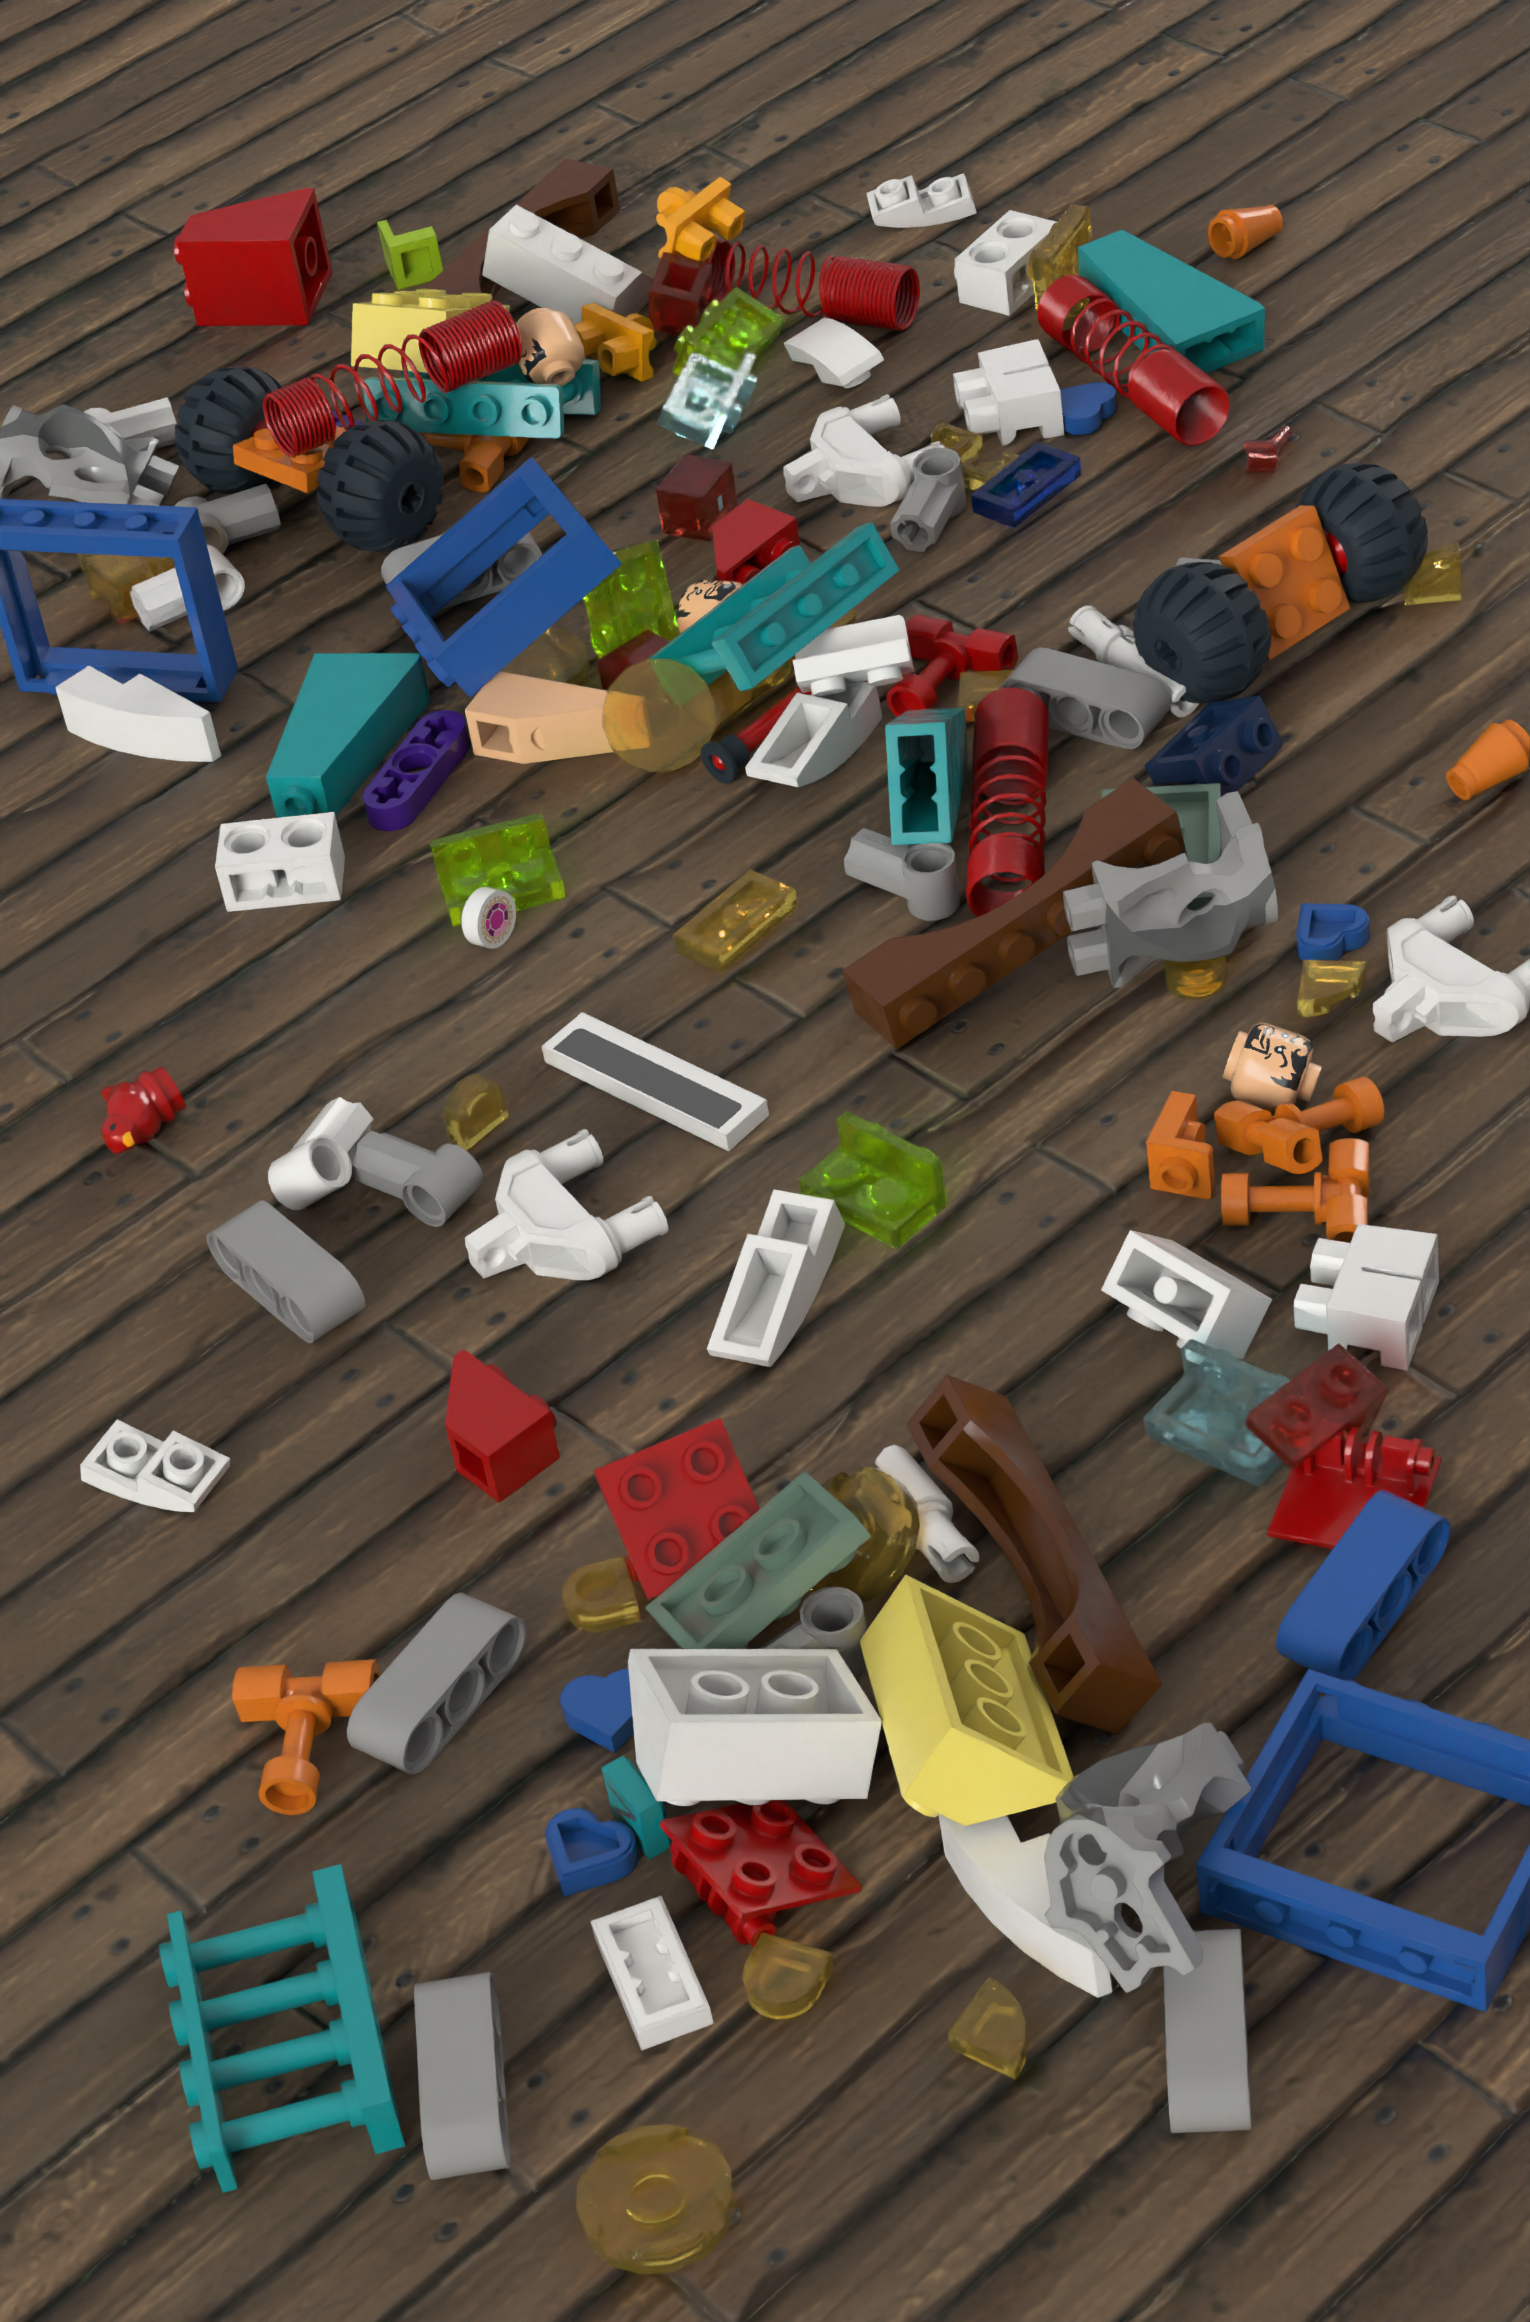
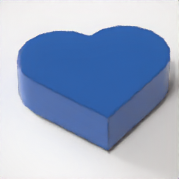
M1094 382L1060 389L1064 430L1070 434L1087 435L1093 433L1101 426L1103 419L1109 418L1117 410L1116 390L1108 383Z
M1301 904L1296 933L1298 957L1309 965L1326 966L1341 959L1345 951H1354L1362 948L1370 939L1369 914L1356 905Z
M629 1669L612 1672L605 1678L596 1675H584L570 1681L561 1691L560 1704L566 1724L575 1732L613 1753H616L634 1734Z
M573 1808L556 1814L548 1822L545 1829L549 1854L564 1897L617 1881L629 1875L638 1863L639 1854L635 1835L631 1828L622 1822L612 1820L600 1822L592 1812L586 1809Z

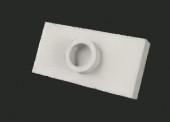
M662 1896L591 1921L595 1940L641 2050L714 2024L710 2006Z

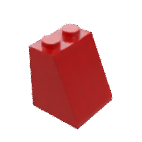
M303 188L190 215L180 235L176 236L174 242L175 259L179 265H182L186 279L184 287L185 300L189 307H193L197 326L308 325L333 273L314 188Z

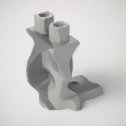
M63 404L44 414L32 413L13 405L0 429V499L7 498L18 479L24 476H34L46 488L50 489L48 496L69 498L87 503L162 506L164 498L167 499L173 487L179 466L154 456L159 442L156 438L144 437L121 440L107 425L93 416ZM57 453L68 456L70 459L53 460L47 454Z
M1238 791L1226 793L1216 800L1220 826L1221 857L1219 860L1208 864L1194 861L1188 862L1185 853H1182L1160 864L1140 869L1117 867L1096 860L1092 863V885L1063 891L1064 909L1071 932L1097 926V930L1067 936L1068 953L1076 976L1107 970L1113 988H1121L1149 964L1158 959L1175 962L1201 961L1229 955L1235 948L1242 933L1251 928L1277 922L1278 903L1276 889L1264 848L1262 830L1259 823L1252 824ZM1207 892L1214 894L1213 898L1203 907L1195 910L1188 909L1187 905L1200 894Z
M1202 1723L1186 1734L1158 1744L1136 1747L1100 1760L1077 1774L1063 1787L1055 1798L1060 1816V1825L1054 1829L1048 1838L1044 1854L1051 1906L1044 1915L1051 1927L1079 1933L1091 1945L1126 1993L1145 1983L1155 1967L1167 1965L1185 1975L1202 1964L1204 1949L1164 1882V1864L1169 1860L1173 1861L1183 1856L1184 1851L1180 1838L1186 1830L1204 1818L1226 1812L1251 1790L1249 1783L1242 1774L1244 1770L1243 1760L1228 1736L1221 1731L1217 1732L1212 1723ZM1122 1903L1131 1906L1139 1915L1142 1923V1933L1134 1932L1125 1924L1121 1916Z

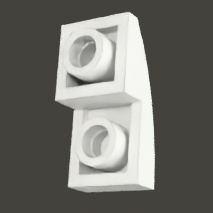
M964 173L952 178H940L931 183L929 187L919 191L911 175L900 180H888L880 184L875 190L866 193L871 215L877 226L897 228L925 227L962 219L977 213Z
M825 317L784 342L792 361L813 364L822 383L843 386V388H851L864 382L871 376L870 369L884 361L880 351L859 333L838 321Z
M117 1419L80 1464L81 1481L143 1505L179 1512H195L230 1467V1458L175 1431H172L163 1442Z

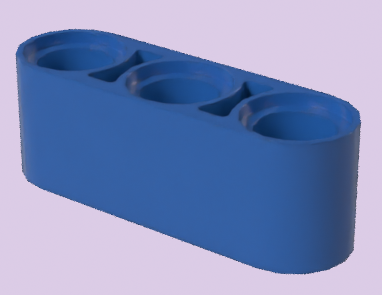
M1380 1490L1375 1493L1284 1616L1276 1639V1650L1279 1655L1308 1669L1345 1681L1349 1679L1353 1681L1441 1560L1450 1536V1523L1448 1519L1386 1490Z

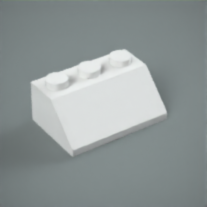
M515 205L489 229L482 275L542 308L546 307L565 313L572 320L573 324L582 322V306L592 302L623 317H627L630 314L638 313L659 292L660 284L658 283L654 295L657 282L643 272L518 205Z
M630 1649L628 1669L636 1763L656 1801H666L679 1806H691L700 1801L736 1800L748 1805H762L770 1800L805 1799L817 1804H832L839 1799H867L882 1720L837 1649Z

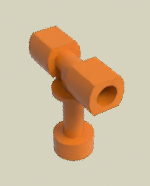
M418 432L431 445L463 451L464 457L459 462L461 485L471 491L480 493L489 491L505 471L503 456L518 454L531 438Z
M1362 1076L1337 1085L1333 1092L1332 1101L1300 1111L1292 1103H1284L1276 1108L1275 1115L1271 1116L1270 1111L1244 1101L1236 1100L1227 1102L1219 1107L1214 1113L1219 1144L1246 1155L1263 1153L1264 1162L1294 1174H1304L1315 1169L1323 1161L1319 1132L1341 1124L1351 1133H1357L1381 1124L1384 1118V1104L1377 1086L1372 1080Z
M1353 1138L1340 1139L1330 1143L1328 1175H1322V1172H1315L1314 1185L1250 1186L1249 1173H1222L1221 1212L1223 1226H1250L1251 1212H1314L1315 1225H1322L1323 1222H1326L1328 1240L1351 1243L1357 1224L1368 1225L1367 1198H1369L1370 1185L1369 1143Z
M376 1659L327 1662L324 1667L323 1676L292 1678L287 1664L248 1666L237 1669L233 1681L232 1700L240 1721L276 1720L277 1724L286 1731L281 1756L269 1760L264 1765L258 1795L260 1801L267 1808L280 1814L299 1815L310 1811L314 1807L319 1788L320 1773L309 1762L313 1738L329 1729L332 1717L351 1716L360 1698L381 1676Z

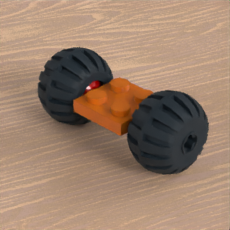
M224 367L200 378L196 385L192 386L184 396L186 402L184 405H180L176 416L179 419V423L175 425L176 448L188 472L206 488L214 492L231 495L263 484H267L270 487L277 481L306 493L317 490L320 511L330 529L347 544L359 550L370 552H391L411 545L427 531V525H431L438 514L436 508L437 505H441L444 493L441 489L444 485L441 462L431 444L422 435L403 423L386 420L368 421L353 426L347 431L344 427L336 426V436L332 442L292 458L285 455L277 446L265 421L263 412V399L265 395L281 387L284 388L269 374L251 367Z
M1344 464L1318 475L1301 494L1294 510L1220 555L1219 559L1222 565L1212 562L1185 563L1164 571L1148 586L1137 605L1133 619V636L1136 639L1135 645L1139 656H1142L1145 664L1153 670L1186 687V693L1180 698L1182 701L1209 703L1224 701L1239 695L1260 675L1266 660L1276 657L1349 610L1348 601L1373 602L1389 597L1400 591L1418 572L1427 550L1428 529L1426 518L1421 516L1422 508L1417 498L1413 499L1410 494L1411 489L1403 480H1397V476L1394 473L1374 464Z

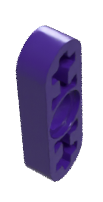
M440 710L422 717L363 792V801L368 822L373 828L381 831H394L410 825L469 750L470 741L465 719L460 713L451 710ZM428 767L419 772L405 773L415 768Z

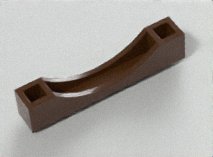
M564 159L515 204L575 235L579 239L595 235L620 211L613 168L570 159ZM489 229L424 289L445 290L446 294L451 295L487 293L492 294L493 301L496 293L502 286L482 275Z
M1132 778L1085 809L1079 829L1064 854L1042 878L1014 899L987 914L953 927L920 935L890 938L843 969L842 973L855 1013L895 1049H898L1065 936L1071 934L1072 932L1064 909L1063 891L1092 885V863L1098 860L1117 867L1140 869L1160 864L1182 853H1185L1187 856L1177 811Z
M946 1375L906 1424L929 1469L981 1521L1003 1550L1018 1575L1031 1604L1036 1627L1035 1650L1029 1665L1054 1714L1118 1735L1162 1686V1683L1008 1398Z

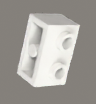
M1132 1230L1129 1231L1101 1289L1106 1294L1128 1306L1129 1309L1126 1314L1130 1318L1157 1331L1168 1330L1179 1337L1176 1343L1178 1347L1193 1356L1209 1362H1213L1216 1354L1243 1359L1272 1301L1270 1297L1173 1240Z

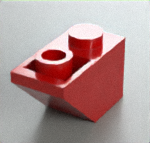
M750 499L745 500L712 525L718 581H733L743 585L789 548L800 546L795 517Z
M463 1349L453 1356L445 1427L456 1471L500 1503L560 1458L554 1432L557 1422L551 1408L542 1398L537 1395L529 1397L511 1384L499 1367L494 1364L485 1365Z

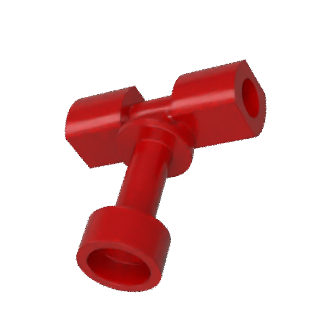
M918 614L912 616L906 623L911 657L928 660L929 664L919 675H903V679L896 682L888 691L887 704L896 717L907 710L934 709L937 704L935 690L945 679H960L968 669L1000 677L1009 675L1019 658L1015 635L977 628L970 636L954 633L951 621Z

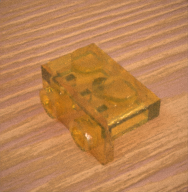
M1071 204L1060 220L1052 225L1049 234L1040 246L1032 251L1028 262V276L1034 282L1036 310H1038L1039 301L1045 290L1054 281L1066 275H1079L1078 247L1093 241L1090 207ZM1089 298L1078 301L1070 309L1066 317L1078 316L1089 304Z

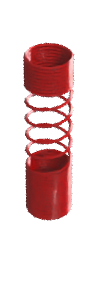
M720 238L717 239L716 247L711 257L700 266L684 255H681L669 264L670 287L674 295L680 299L705 301L706 303L710 302L719 305L726 303L731 298L734 304L741 308L748 307L755 302L757 307L763 311L772 310L778 305L781 312L787 315L794 314L801 308L803 313L810 318L819 317L824 312L827 318L839 321L840 323L885 328L886 330H898L900 332L906 330L913 322L920 298L919 277L916 270L910 265H898L896 263H884L883 261H870L869 259H857L846 256L835 257L831 254L825 259L819 278V297L822 309L819 312L810 313L806 311L803 305L808 299L813 286L815 260L813 254L807 251L801 256L796 270L795 288L799 305L795 309L788 310L781 305L780 301L785 295L790 282L792 258L789 250L783 248L778 252L772 270V292L775 302L769 306L761 305L757 298L764 287L769 267L767 249L761 244L755 248L749 263L748 280L752 299L741 303L733 295L739 288L744 275L746 264L745 249L740 241L735 242L731 246L729 241ZM739 246L741 250L740 272L733 290H731L736 262L734 249ZM762 249L764 253V270L759 288L755 293L753 288V268L756 255ZM785 252L787 255V274L783 289L778 297L776 285L777 267L780 257ZM809 256L811 261L810 279L803 299H801L800 274L803 262ZM832 259V262L828 265V268L826 270L827 264Z
M1066 275L1054 281L1045 290L1037 310L1038 323L1043 331L1066 350L1073 352L1079 361L1088 364L1092 371L1101 375L1108 384L1116 387L1122 396L1131 399L1139 410L1144 412L1178 442L1187 446L1200 445L1213 438L1221 430L1227 420L1230 409L1229 395L1224 387L1215 382L1209 375L1195 366L1181 353L1175 351L1173 347L1163 344L1158 335L1149 332L1143 323L1134 321L1129 312L1120 309L1115 301L1111 300L1108 295L1080 275ZM1089 297V304L1078 314L1073 327L1063 331L1064 320L1070 309L1078 301ZM1115 315H1116V323H1115L1114 329H1113V331L1109 334V332L1111 331V329H1112V327H1113V323H1114V319H1115ZM1121 315L1127 317L1129 322L1119 326ZM1130 326L1131 332L1123 348L1114 356L1103 360L1104 351L1111 338L1117 331ZM1135 326L1141 328L1143 333L1133 337ZM1150 337L1154 339L1158 345H1154L1151 348L1147 349ZM1139 338H1145L1142 353L1136 361L1126 369L1118 371L1119 361L1124 351ZM1101 348L1099 361H1091L1090 353ZM1159 349L1158 351H1156V352H1154V353L1148 355V356L1138 365V363L1145 357V355H1147L1148 353L1152 352L1153 350ZM1115 360L1114 371L1105 372L1104 364ZM1130 371L1128 384H1120L1118 376Z
M497 301L486 302L467 312L454 315V317L445 319V321L431 325V327L423 328L419 336L415 334L407 335L403 340L401 349L392 344H384L379 351L378 359L369 354H361L356 359L354 369L345 364H337L332 369L330 379L321 374H313L310 378H303V380L294 382V384L285 385L284 388L281 387L271 391L263 399V412L269 432L280 450L292 458L334 440L336 436L335 418L324 392L314 382L315 379H322L330 386L333 406L344 429L347 431L350 427L355 426L351 409L345 397L334 383L335 373L339 369H346L354 376L356 394L366 417L370 421L378 420L379 412L375 399L367 384L358 374L359 363L363 359H370L377 365L383 394L393 411L401 413L403 404L399 389L393 377L382 364V356L387 349H393L401 355L403 374L408 388L418 402L424 403L427 396L423 380L414 363L405 354L406 344L411 339L419 340V351L424 367L431 380L443 393L456 390V388L459 389L492 373L500 372V370L518 364L522 357L523 348L517 325L511 314ZM406 362L418 381L422 399L412 385ZM383 373L389 380L394 390L398 402V408L395 406L388 393ZM359 383L370 400L374 411V418L365 405ZM336 394L346 410L350 427L346 424L341 414Z
M1001 688L987 694L978 703L974 714L973 782L971 785V821L969 824L971 838L968 843L970 858L967 863L966 898L967 906L975 917L987 914L1014 899L1045 875L1043 846L1046 838L1043 828L1046 824L1044 808L1047 800L1044 790L1047 786L1049 716L1048 709L1041 698L1030 691L1019 688ZM981 793L989 798L982 804L979 800ZM1039 796L1041 798L1040 804L1036 801ZM993 802L1018 806L1031 803L1037 811L1031 816L1013 812L992 815L985 807ZM980 812L988 817V819L983 820L981 823L978 819ZM1039 815H1040V823H1038V821L1034 820V819H1035L1036 817H1038ZM1015 817V818H1021V819H1020V820H1005V819H1002V818ZM993 821L1003 824L1030 822L1037 830L1029 836L1015 832L993 835L984 827ZM980 831L988 837L981 842L977 838ZM1038 834H1039V837H1040V842H1039V843H1038V841H1036L1035 839H1033V838H1035ZM1011 872L1022 876L1018 878H1003L994 873ZM987 876L1001 882H1021L1028 879L1032 883L1028 887L1016 892H1000L989 889L980 881Z

